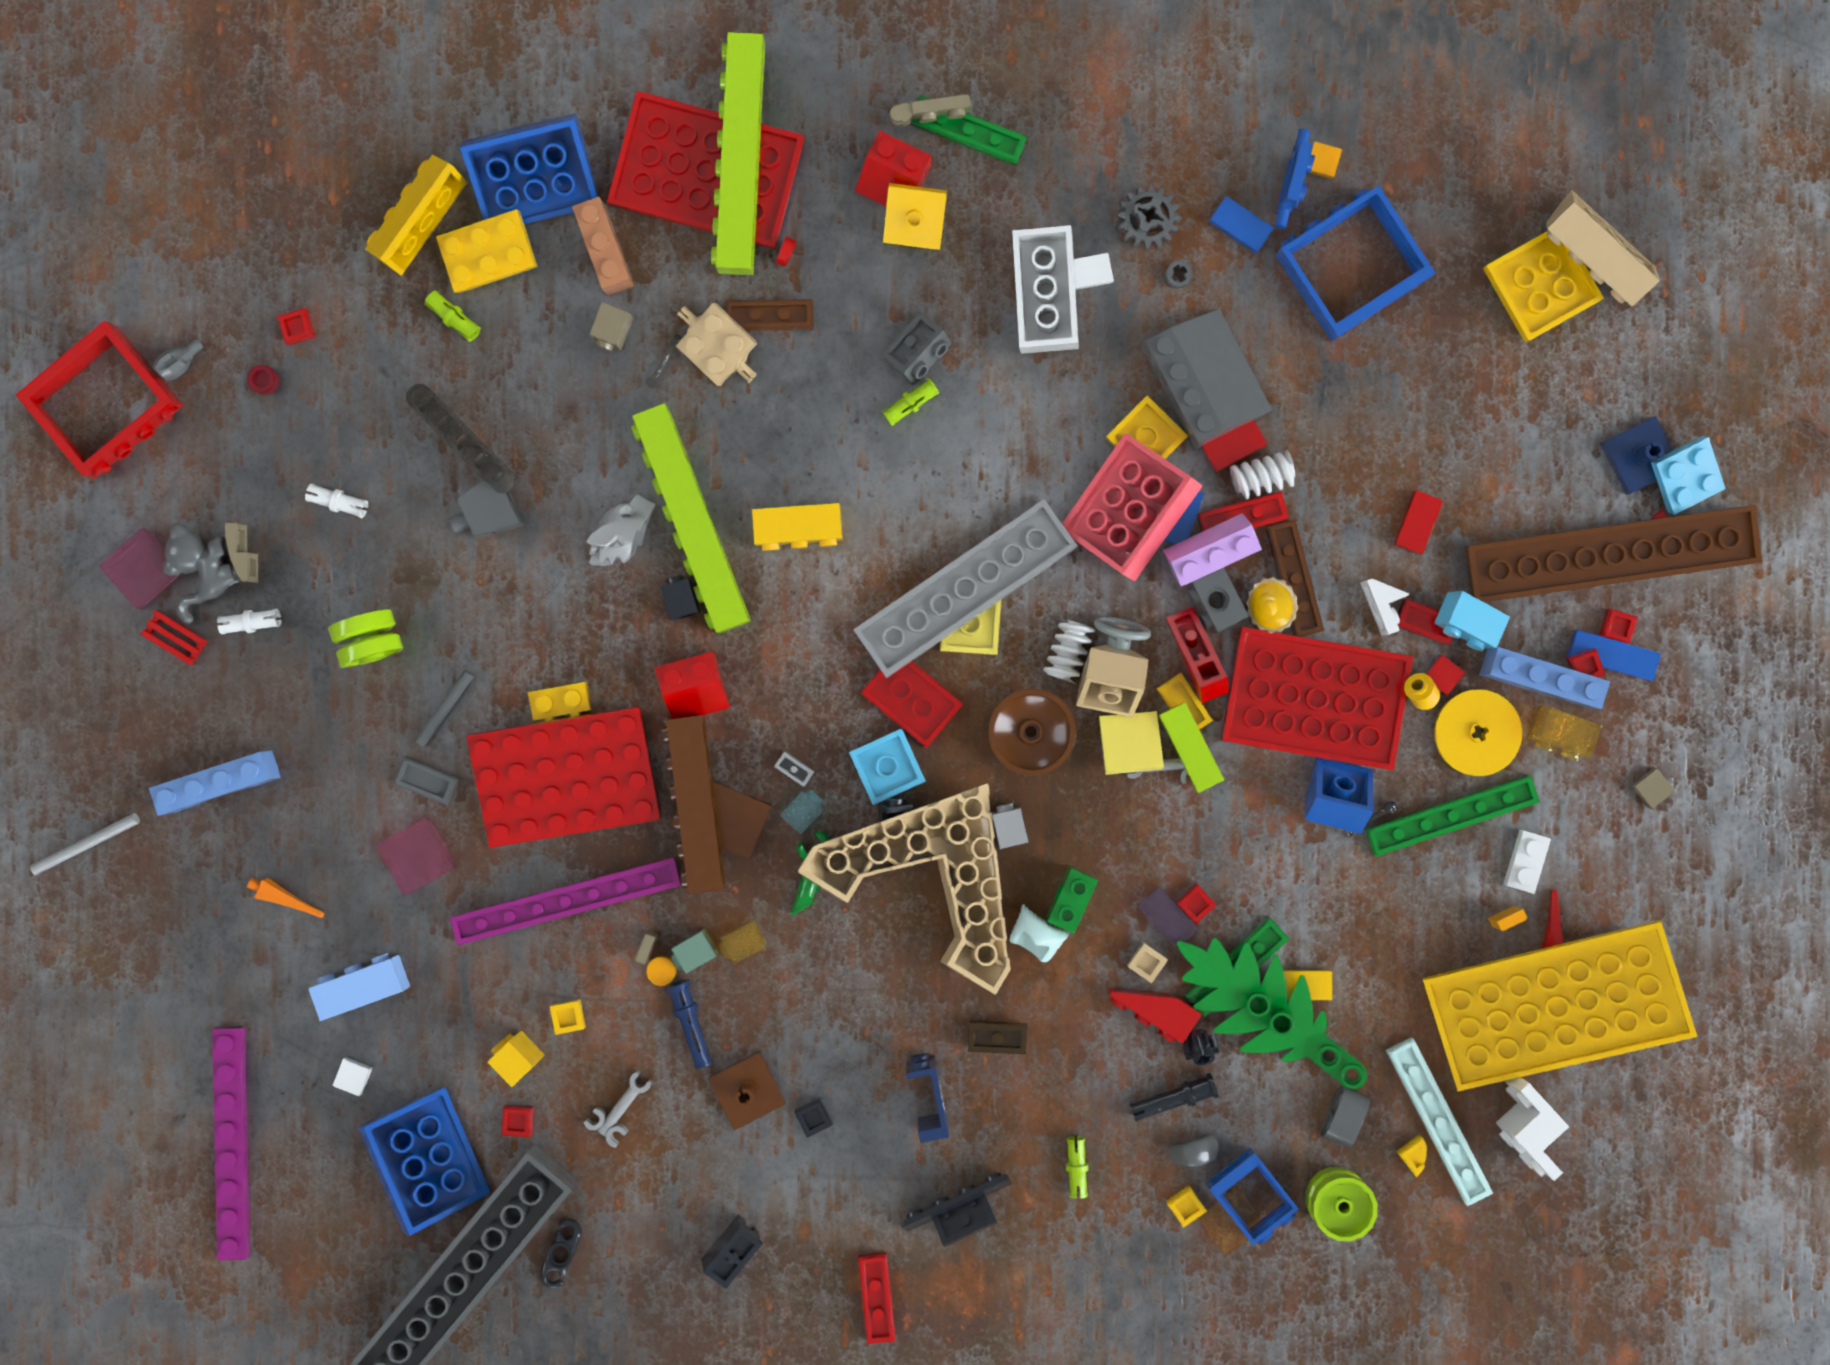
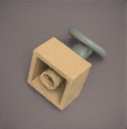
M1096 618L1094 621L1095 628L1108 634V641L1106 645L1092 647L1089 651L1080 676L1076 706L1133 717L1145 690L1149 660L1132 651L1130 645L1132 640L1142 641L1149 639L1151 631L1142 624L1122 618Z

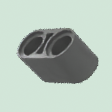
M1340 1086L1323 1121L1321 1137L1351 1148L1356 1141L1368 1112L1370 1098Z

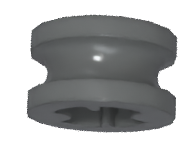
M1184 261L1171 263L1165 272L1167 284L1175 289L1185 287L1192 278V269ZM1178 267V271L1181 268L1185 271L1183 282H1179V279L1176 281L1172 279L1171 276L1174 274L1173 268Z

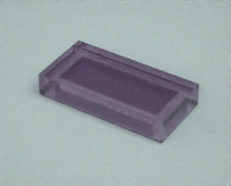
M1159 886L1137 905L1177 949L1176 943L1178 940L1186 942L1199 930Z

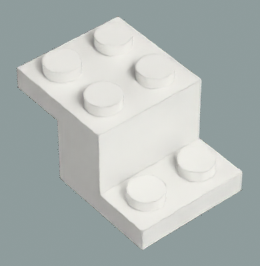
M1521 1077L1506 1080L1504 1082L1508 1087L1505 1090L1517 1104L1496 1122L1502 1130L1499 1135L1511 1148L1513 1147L1520 1154L1519 1157L1530 1169L1533 1168L1541 1177L1546 1174L1555 1181L1563 1172L1544 1153V1150L1566 1131L1569 1126L1530 1083Z

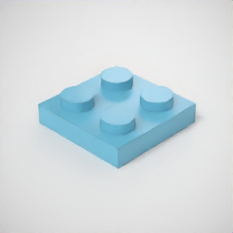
M1701 436L1663 455L1661 458L1651 461L1667 512L1675 515L1725 489L1709 437Z
M902 728L849 752L873 805L926 781Z

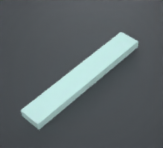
M1410 1037L1387 1049L1386 1052L1464 1204L1469 1206L1493 1194L1415 1040Z

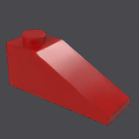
M1191 607L1166 617L1189 678L1201 703L1229 693L1228 676L1194 608Z

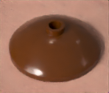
M1030 688L1013 692L996 706L989 721L988 736L994 755L1006 768L1021 775L1038 776L1055 770L1065 762L1075 743L1076 727L1070 709L1059 697L1042 689ZM1029 726H1033L1036 729V734L1033 737H1028L1025 733L1026 728Z

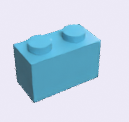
M1464 591L1447 592L1434 624L1442 627L1444 634L1453 638H1462L1467 641L1466 645L1468 647L1483 651L1488 648H1497L1510 616Z

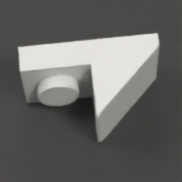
M1375 579L1360 582L1381 636L1400 631L1397 625L1400 623L1399 616L1393 607L1390 608L1389 603L1406 597L1409 593Z

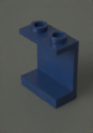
M927 1053L914 1055L910 1061H906L907 1079L931 1075L938 1114L918 1118L920 1143L949 1138V1124L935 1056L928 1057Z

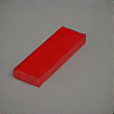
M1282 491L1197 514L1201 532L1242 513L1252 524L1253 529L1289 519Z
M887 1252L858 1255L867 1344L896 1341Z

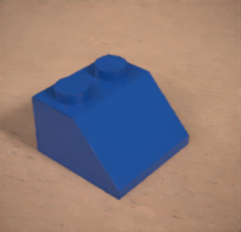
M1316 757L1305 798V820L1361 834L1373 813V769Z

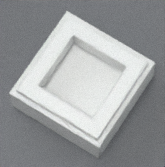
M345 1057L342 1060L333 1086L361 1096L373 1067Z

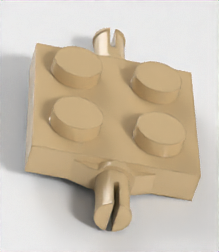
M712 303L703 315L696 317L686 306L678 312L677 315L689 325V328L676 347L717 386H721L735 372H738L748 383L756 377L757 374L745 364V361L757 342L717 303Z

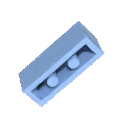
M388 953L372 958V964L363 968L361 963L344 968L345 974L335 977L334 973H330L317 978L318 984L308 989L319 1020L322 1021L408 989L410 984L400 956L396 955L389 958Z

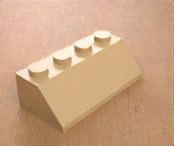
M1573 190L1566 195L1547 220L1546 225L1549 230L1547 236L1556 245L1559 246L1563 243L1570 249L1568 255L1578 265L1584 262L1591 269L1589 274L1599 284L1605 281L1612 288L1610 291L1611 295L1621 304L1626 301L1633 307L1660 282L1656 267Z

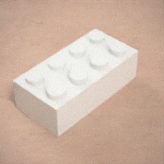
M1071 225L1012 230L1019 348L1021 354L1079 349Z

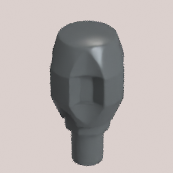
M194 339L185 347L181 346L164 351L157 356L152 367L165 382L177 379L188 369L191 360L194 359L192 356L204 347L197 339Z

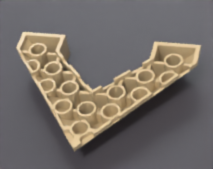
M988 783L817 844L811 848L797 871L822 889L848 903L863 877L937 860L955 936L940 962L995 995L1011 970L1006 946L1007 935L1005 918L1002 912V893L997 851L994 846L995 835L992 812H990Z

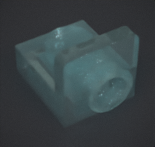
M803 789L780 816L802 835L825 809L821 805L824 800L813 790L807 793Z

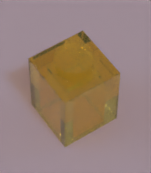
M752 919L723 934L720 938L722 943L719 944V947L726 960L731 958L733 964L763 950L767 943L755 920Z

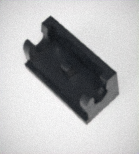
M738 1214L703 1256V1273L726 1289L762 1246L763 1242L760 1240L758 1230L755 1227L750 1230L746 1226L745 1219Z

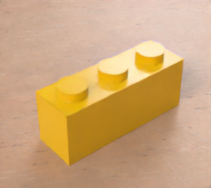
M839 503L752 509L754 544L762 546V551L779 550V545L790 544L791 549L808 548V543L819 542L820 547L837 546V541L843 540L841 507Z

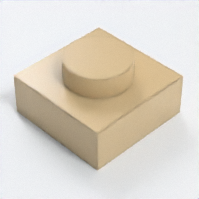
M1142 942L1128 962L1127 967L1152 984L1168 959Z

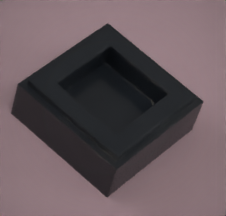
M821 1097L794 1111L807 1138L833 1125V1121Z

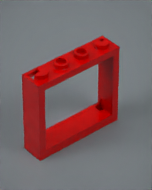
M105 320L15 394L80 474L94 479L103 472L108 473L111 470L110 466L118 459L129 456L137 443L153 436L155 429L163 422L172 420V415L183 406L120 328ZM114 344L159 400L89 459H86L41 404Z

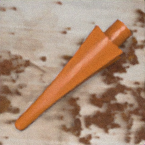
M252 877L248 882L247 888L256 892L255 899L294 908L319 918L324 916L323 911L297 898L268 877L262 881Z

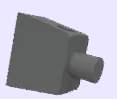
M496 472L458 497L457 501L462 512L449 518L450 525L456 534L470 528L473 535L479 538L525 525L503 476Z

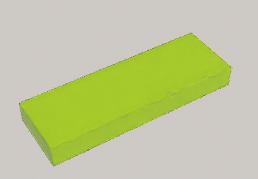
M1186 702L1159 714L1197 793L1224 781Z

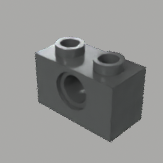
M1224 567L1188 583L1190 588L1186 589L1187 594L1194 605L1198 603L1203 613L1200 615V619L1207 630L1211 629L1213 633H1218L1249 617ZM1211 593H1217L1222 598V604L1218 609L1211 607L1208 599Z

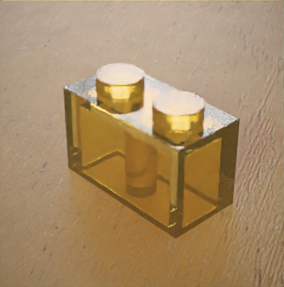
M1538 706L1526 738L1535 741L1534 746L1539 749L1552 752V749L1555 748L1563 751L1562 757L1579 762L1580 758L1591 759L1603 726L1549 706Z

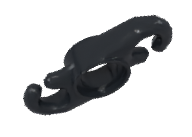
M570 1218L560 1221L559 1227L571 1226L574 1229L573 1236L565 1237L562 1230L556 1231L555 1239L547 1251L540 1272L542 1284L550 1289L561 1287L563 1281L562 1279L554 1282L550 1281L547 1276L549 1271L556 1270L561 1278L566 1276L567 1268L575 1256L581 1238L580 1224ZM559 1246L566 1248L569 1253L568 1259L565 1261L557 1260L553 1255L554 1248Z

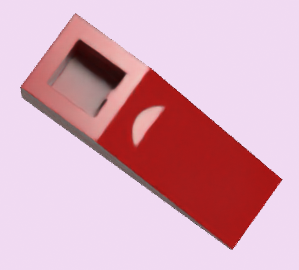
M1113 987L1107 989L1108 994L1112 997L1110 1000L1112 1004L1123 1011L1128 1007L1136 1013L1134 1016L1136 1020L1147 1027L1152 1023L1160 1029L1158 1034L1171 1043L1176 1039L1183 1044L1202 1015L1193 1006L1175 994Z

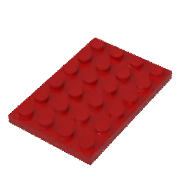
M636 91L607 200L608 205L713 233V218H718L719 206L714 205L715 188H720V177H716V159H721L722 148L717 147L718 130H723V119H719V112ZM761 124L755 244L776 250L805 135Z
M1240 627L1221 741L1394 771L1407 697L1404 685L1410 677L1414 656L1275 632L1270 634L1264 630Z
M640 706L472 733L466 736L489 848L661 820L660 805Z

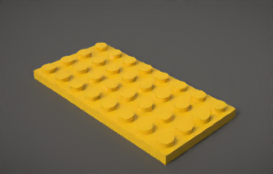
M1661 920L1423 978L1457 1091L1698 1037Z

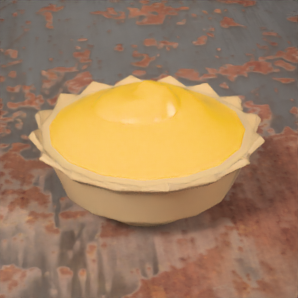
M1275 577L1270 579L1263 578L1259 583H1254L1253 589L1248 592L1249 599L1246 602L1248 606L1247 613L1252 618V624L1258 625L1260 630H1267L1270 634L1275 631L1281 633L1284 628L1290 627L1291 622L1296 619V611L1298 609L1297 596L1294 594L1292 587L1287 585L1284 580H1278Z

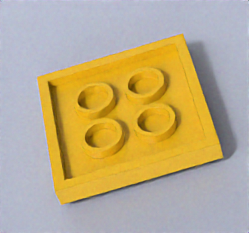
M1549 230L1483 267L1484 272L1525 343L1604 299L1594 279L1589 274L1585 263L1583 262L1581 265H1578L1568 255L1570 249L1563 243L1559 246L1556 245L1547 236Z

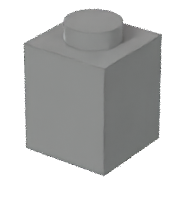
M1013 803L997 806V812L992 813L999 848L1003 849L1028 843L1021 808L1019 806L1014 807Z

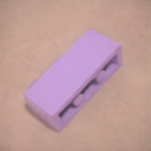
M1242 513L1164 549L1163 552L1174 577L1182 587L1262 549L1252 524Z

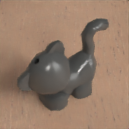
M176 523L170 526L169 539L165 546L166 560L163 563L162 569L163 574L168 576H177L181 573L188 574L195 571L199 572V592L181 595L175 606L179 618L185 624H190L194 618L188 611L187 607L189 604H201L207 600L218 598L229 586L241 579L237 575L232 563L225 565L222 559L229 554L224 536L211 540L208 543L207 549L200 536L191 533L183 524Z

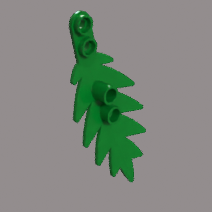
M1216 937L1212 939L1207 951L1194 944L1181 940L1177 941L1176 944L1181 953L1193 966L1191 970L1182 976V980L1199 986L1216 988L1195 1003L1194 1009L1218 1012L1240 1009L1214 1027V1033L1239 1034L1265 1029L1241 1046L1240 1051L1245 1053H1269L1291 1049L1282 1057V1062H1292L1308 1057L1348 1089H1358L1365 1084L1367 1080L1365 1066L1325 1034L1327 1019L1324 1010L1320 1011L1313 1023L1312 1000L1304 975L1299 976L1287 1003L1286 981L1278 955H1273L1260 985L1258 964L1249 942L1244 943L1233 968L1228 953ZM1330 1050L1335 1056L1331 1060L1325 1059L1323 1056L1324 1052ZM1354 1069L1358 1072L1356 1078H1349L1346 1074L1347 1071Z

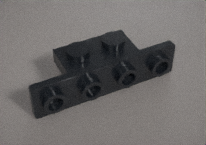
M995 1173L985 1179L986 1183L975 1187V1185L964 1187L959 1191L960 1195L952 1199L943 1197L933 1202V1207L928 1210L918 1209L906 1215L907 1219L901 1222L902 1227L906 1231H911L933 1221L943 1246L947 1247L998 1223L987 1195L1011 1185V1179L1007 1174Z

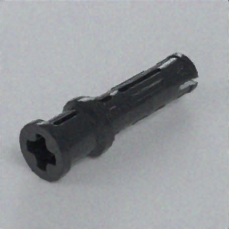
M1207 1073L1204 1078L1190 1083L1184 1081L1180 1088L1133 1104L1131 1103L1130 1107L1135 1121L1138 1122V1120L1185 1104L1192 1107L1196 1106V1102L1210 1097L1219 1098V1094L1211 1073Z

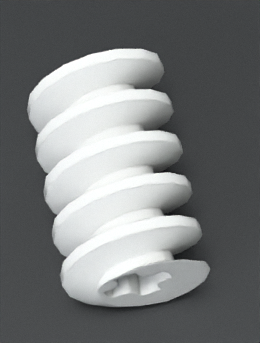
M1287 450L1284 456L1281 453H1276L1273 459L1270 456L1263 457L1262 463L1258 459L1252 460L1251 466L1247 462H1243L1240 465V470L1237 466L1233 465L1230 467V475L1236 493H1242L1247 500L1249 499L1250 490H1253L1256 496H1260L1261 487L1263 486L1268 493H1271L1273 483H1275L1279 490L1283 489L1284 480L1287 481L1290 487H1293L1295 469L1292 457Z
M1067 620L1068 623H1059L1058 625L1065 633L1055 634L1054 637L1061 644L1052 645L1050 648L1057 656L1047 657V660L1053 664V667H1044L1043 671L1055 678L1074 683L1070 678L1080 677V673L1074 669V666L1084 665V662L1078 658V655H1087L1088 653L1081 645L1091 644L1092 642L1085 636V633H1095V629Z

